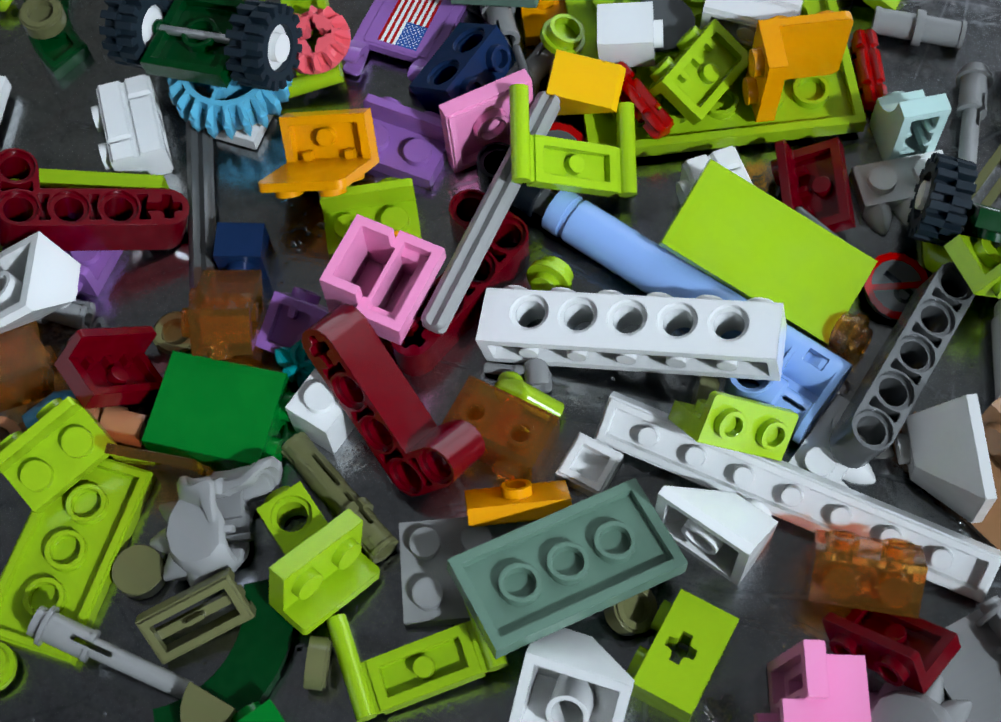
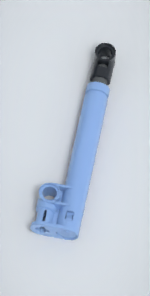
M494 142L487 144L479 151L477 155L478 186L481 192L486 193L495 176L491 172L498 170L510 145L503 142ZM522 183L511 206L530 218L536 215L540 216L543 229L556 237H561L562 241L646 294L662 292L680 298L714 295L723 300H748L590 201H584L582 196L577 193L529 187L527 183ZM787 324L781 381L755 380L759 387L747 388L737 381L739 378H726L724 393L793 410L799 415V419L793 431L792 441L799 445L833 400L848 377L853 364ZM731 330L725 332L721 338L733 339L742 332Z

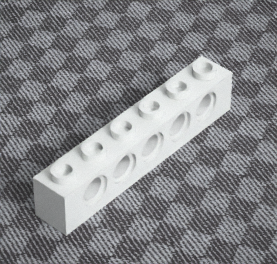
M507 285L503 288H486L475 341L487 362L524 364L529 359L539 358L545 361L548 366L781 381L787 322L784 303L773 302L762 297L738 301L723 300L714 295L680 298L662 292H652L646 296L624 295L615 290L583 293L564 287H555L550 291L528 290L519 285ZM543 319L538 325L527 327L530 322ZM591 322L585 329L573 330L580 323ZM630 325H640L634 332L622 333ZM678 328H690V331L682 336L671 335ZM731 330L742 332L733 339L721 338L725 332Z

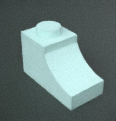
M923 89L910 92L894 91L884 97L877 98L869 125L882 161L935 150L952 109L946 93L926 97Z

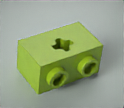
M680 589L674 603L664 599L650 627L658 632L649 650L640 645L626 671L635 680L631 696L679 722H689L736 629L739 618L683 589ZM679 645H682L688 649V652L678 665L671 661L670 657L671 653L675 652Z

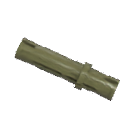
M300 432L290 437L282 446L281 455L298 471L335 517L349 508L363 520L361 546L371 561L379 563L391 555L397 548L396 544L399 541L372 512L374 507L366 497H360L348 485L305 432Z

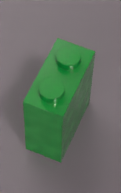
M172 351L141 442L155 460L212 472L252 465V463L257 462L259 459L274 456L281 462V448L284 445V439L281 436L285 423L291 422L285 406L295 393L287 373Z

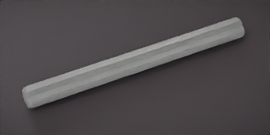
M541 91L536 95L529 109L531 135L547 136L560 111V98L557 95L550 96L546 94L547 91ZM510 147L421 315L422 326L436 334L441 335L447 331L522 185L511 182Z

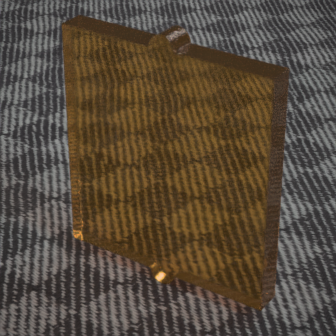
M107 443L105 453L112 456L113 459L138 468L180 476L186 475L190 478L211 476L215 472L210 469V466L203 465L195 459Z

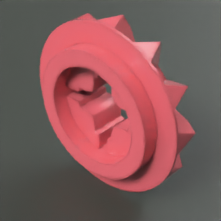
M310 5L307 12L302 14L294 12L300 20L296 28H302V37L298 38V44H302V53L297 52L296 59L300 63L298 69H293L303 74L315 75L336 67L346 56L351 43L350 28L344 17L336 13L329 6L325 9H318ZM316 27L322 37L317 38V45H315V52H313L306 40L311 38V31Z

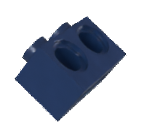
M460 22L409 87L426 111L435 112L440 115L438 105L505 77L515 64L516 59L511 46L497 25Z

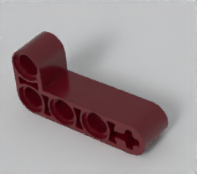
M9 148L0 152V245L4 248H8L38 231L64 251L167 250L178 246L184 238L190 206L184 195L176 190L166 188H40L38 163L30 152L19 148ZM18 218V219H23V220H25V221L16 222V221H12V220H10V219ZM64 218H69V219H73V220H75V221L69 222V221H64V220H62V219H64ZM111 218H119L124 221H114Z
M466 189L460 191L453 196L449 203L451 231L453 239L457 244L460 243L470 223L463 220L474 216L485 193L479 190ZM508 210L475 274L488 278L480 282H471L447 331L441 335L427 329L424 330L421 321V315L443 273L436 279L402 344L398 345L391 342L395 362L401 372L409 376H421L430 372L480 318L486 288H503L510 285L525 269L530 255L529 231L521 218ZM505 242L517 244L509 249L499 247L500 244Z
M340 304L303 332L301 340L307 356L387 475L402 492L410 496H420L448 487L484 455L485 442L483 437L469 422L456 419L438 426L436 425L360 310L349 304Z

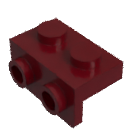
M836 137L796 150H792L785 139L776 141L777 159L771 161V170L777 186L781 187L782 199L779 201L794 210L798 206L803 207L834 233L855 228L844 147L839 138Z
M152 326L79 329L68 339L67 346L54 364L84 409L155 402L163 380L145 354L157 336Z
M866 594L846 618L828 612L822 619L829 639V647L834 654L865 655L866 668L877 672L886 682L897 687L904 685L923 695L961 648L957 633Z

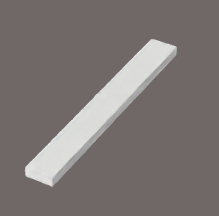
M615 391L610 394L594 437L595 440L711 490L734 492L743 499L747 497L756 499L764 504L775 517L983 603L1001 565V550L783 460L777 461L696 442L668 419L669 413Z

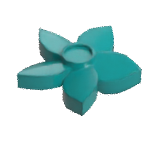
M301 339L291 348L279 347L274 349L277 363L280 367L284 368L282 373H287L290 383L297 382L299 388L315 368L303 348Z

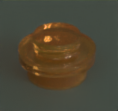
M844 313L838 319L831 332L829 347L836 350L837 355L846 361L850 360L854 355L861 356L868 348L873 336V330L869 328V317L862 313H858L855 316L850 313Z

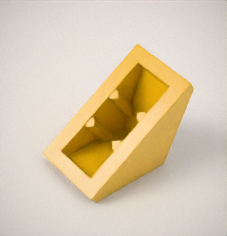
M556 49L545 91H547V95L552 96L555 94L560 98V111L558 115L616 113L626 68L619 64Z

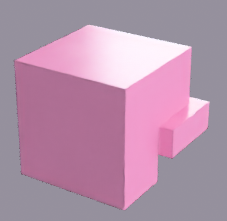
M357 214L319 279L329 312L340 304L352 305L366 317L377 336L401 345L436 282V276L446 259L445 248L401 230L395 238L393 228Z
M803 639L767 663L770 713L754 714V722H872L865 655L826 654L825 640Z

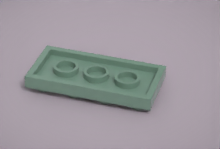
M636 478L447 559V570L495 659L685 573L688 566L687 559Z

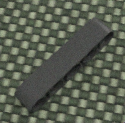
M953 262L943 264L914 291L831 433L829 440L830 450L840 464L848 468L865 466L889 448L896 439L975 297ZM859 434L865 439L866 442H864L860 438Z

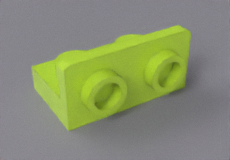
M716 19L701 30L696 25L692 26L676 43L680 52L673 59L669 55L665 57L649 74V77L654 81L648 87L651 94L655 97L661 93L692 125L697 124L707 115L749 63V52Z
M389 177L377 183L357 186L349 185L347 192L338 196H319L330 260L357 214L389 226L394 231L401 230L422 239L412 178L399 179Z
M959 234L944 245V248L974 295L1001 299V243Z
M712 391L707 400L699 398L695 405L675 400L668 419L696 442L781 461L799 415L791 409L719 391Z
M71 396L64 400L59 397L50 401L37 413L38 421L24 433L16 431L0 442V473L6 477L34 513L44 511L120 448L88 409H84L80 402Z
M349 508L269 567V605L302 635L310 634L380 577V568L361 552L363 520Z

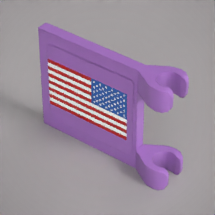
M374 0L351 40L349 50L343 59L346 62L343 66V72L353 76H360L369 50L412 62L407 72L408 80L412 83L459 24L467 5L451 4V0Z

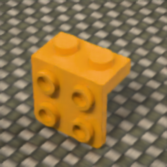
M826 10L816 14L791 17L775 16L769 19L758 20L752 49L749 50L746 77L743 78L742 82L744 102L746 105H752L756 122L775 120L785 80L831 75L839 70L854 23L851 12Z
M371 108L292 112L278 117L287 163L258 182L259 192L275 193V197L278 199L294 198L302 195L304 191H318L320 197H333L346 193L349 185L364 179L365 173L380 162Z

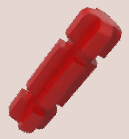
M871 28L856 30L851 40L853 55L857 57L854 59L859 90L863 92L860 97L863 108L867 112L874 110L877 98L888 94L887 86L883 84L886 80L881 53L876 48L879 46L877 33Z
M620 61L617 64L626 68L620 100L622 102L634 103L635 119L639 123L645 122L642 127L652 139L658 140L663 136H667L674 125L673 119L665 109L661 108L658 110L661 106L660 103L639 78L633 79L635 73L625 62Z

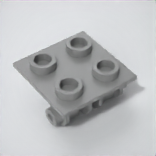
M996 595L979 606L980 609L946 627V629L957 633L961 648L940 675L943 677L944 691L950 700H969L972 702V708L966 722H1001V597Z

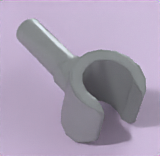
M529 359L524 362V365L485 362L484 374L499 376L505 371H514L520 374L526 383L542 392L549 393L552 391V374L547 363L542 359Z

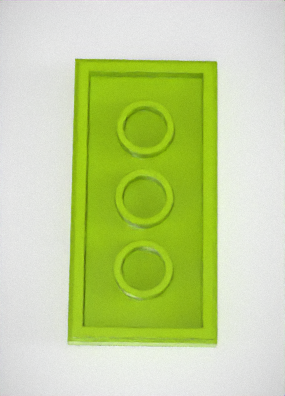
M712 159L706 163L658 244L747 299L762 297L773 302L784 303L786 322L824 346L829 345L878 262Z
M106 458L44 511L34 513L31 509L0 576V642L74 667L76 666L78 658L46 643H43L41 646L35 645L33 643L34 638L26 635L27 628L41 605L49 609L56 605L60 608V614L90 628L93 627L113 581V563L116 557L127 548L157 480L153 472ZM78 637L74 638V641L85 645L86 641Z

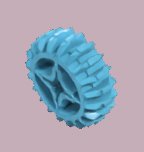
M167 78L170 90L169 97L172 104L176 105L179 116L185 122L190 121L191 126L197 132L206 128L208 134L213 138L222 130H225L226 135L232 140L236 130L243 129L245 133L251 136L252 126L257 123L268 128L269 119L267 115L281 116V103L289 102L290 92L288 87L292 86V81H286L287 87L284 89L270 91L241 86L232 79L228 87L225 88ZM197 86L206 87L207 92L212 93L211 98L199 94L196 91Z

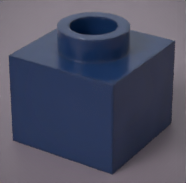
M217 222L213 258L222 278L239 283H248L254 279H269L273 246L265 223Z

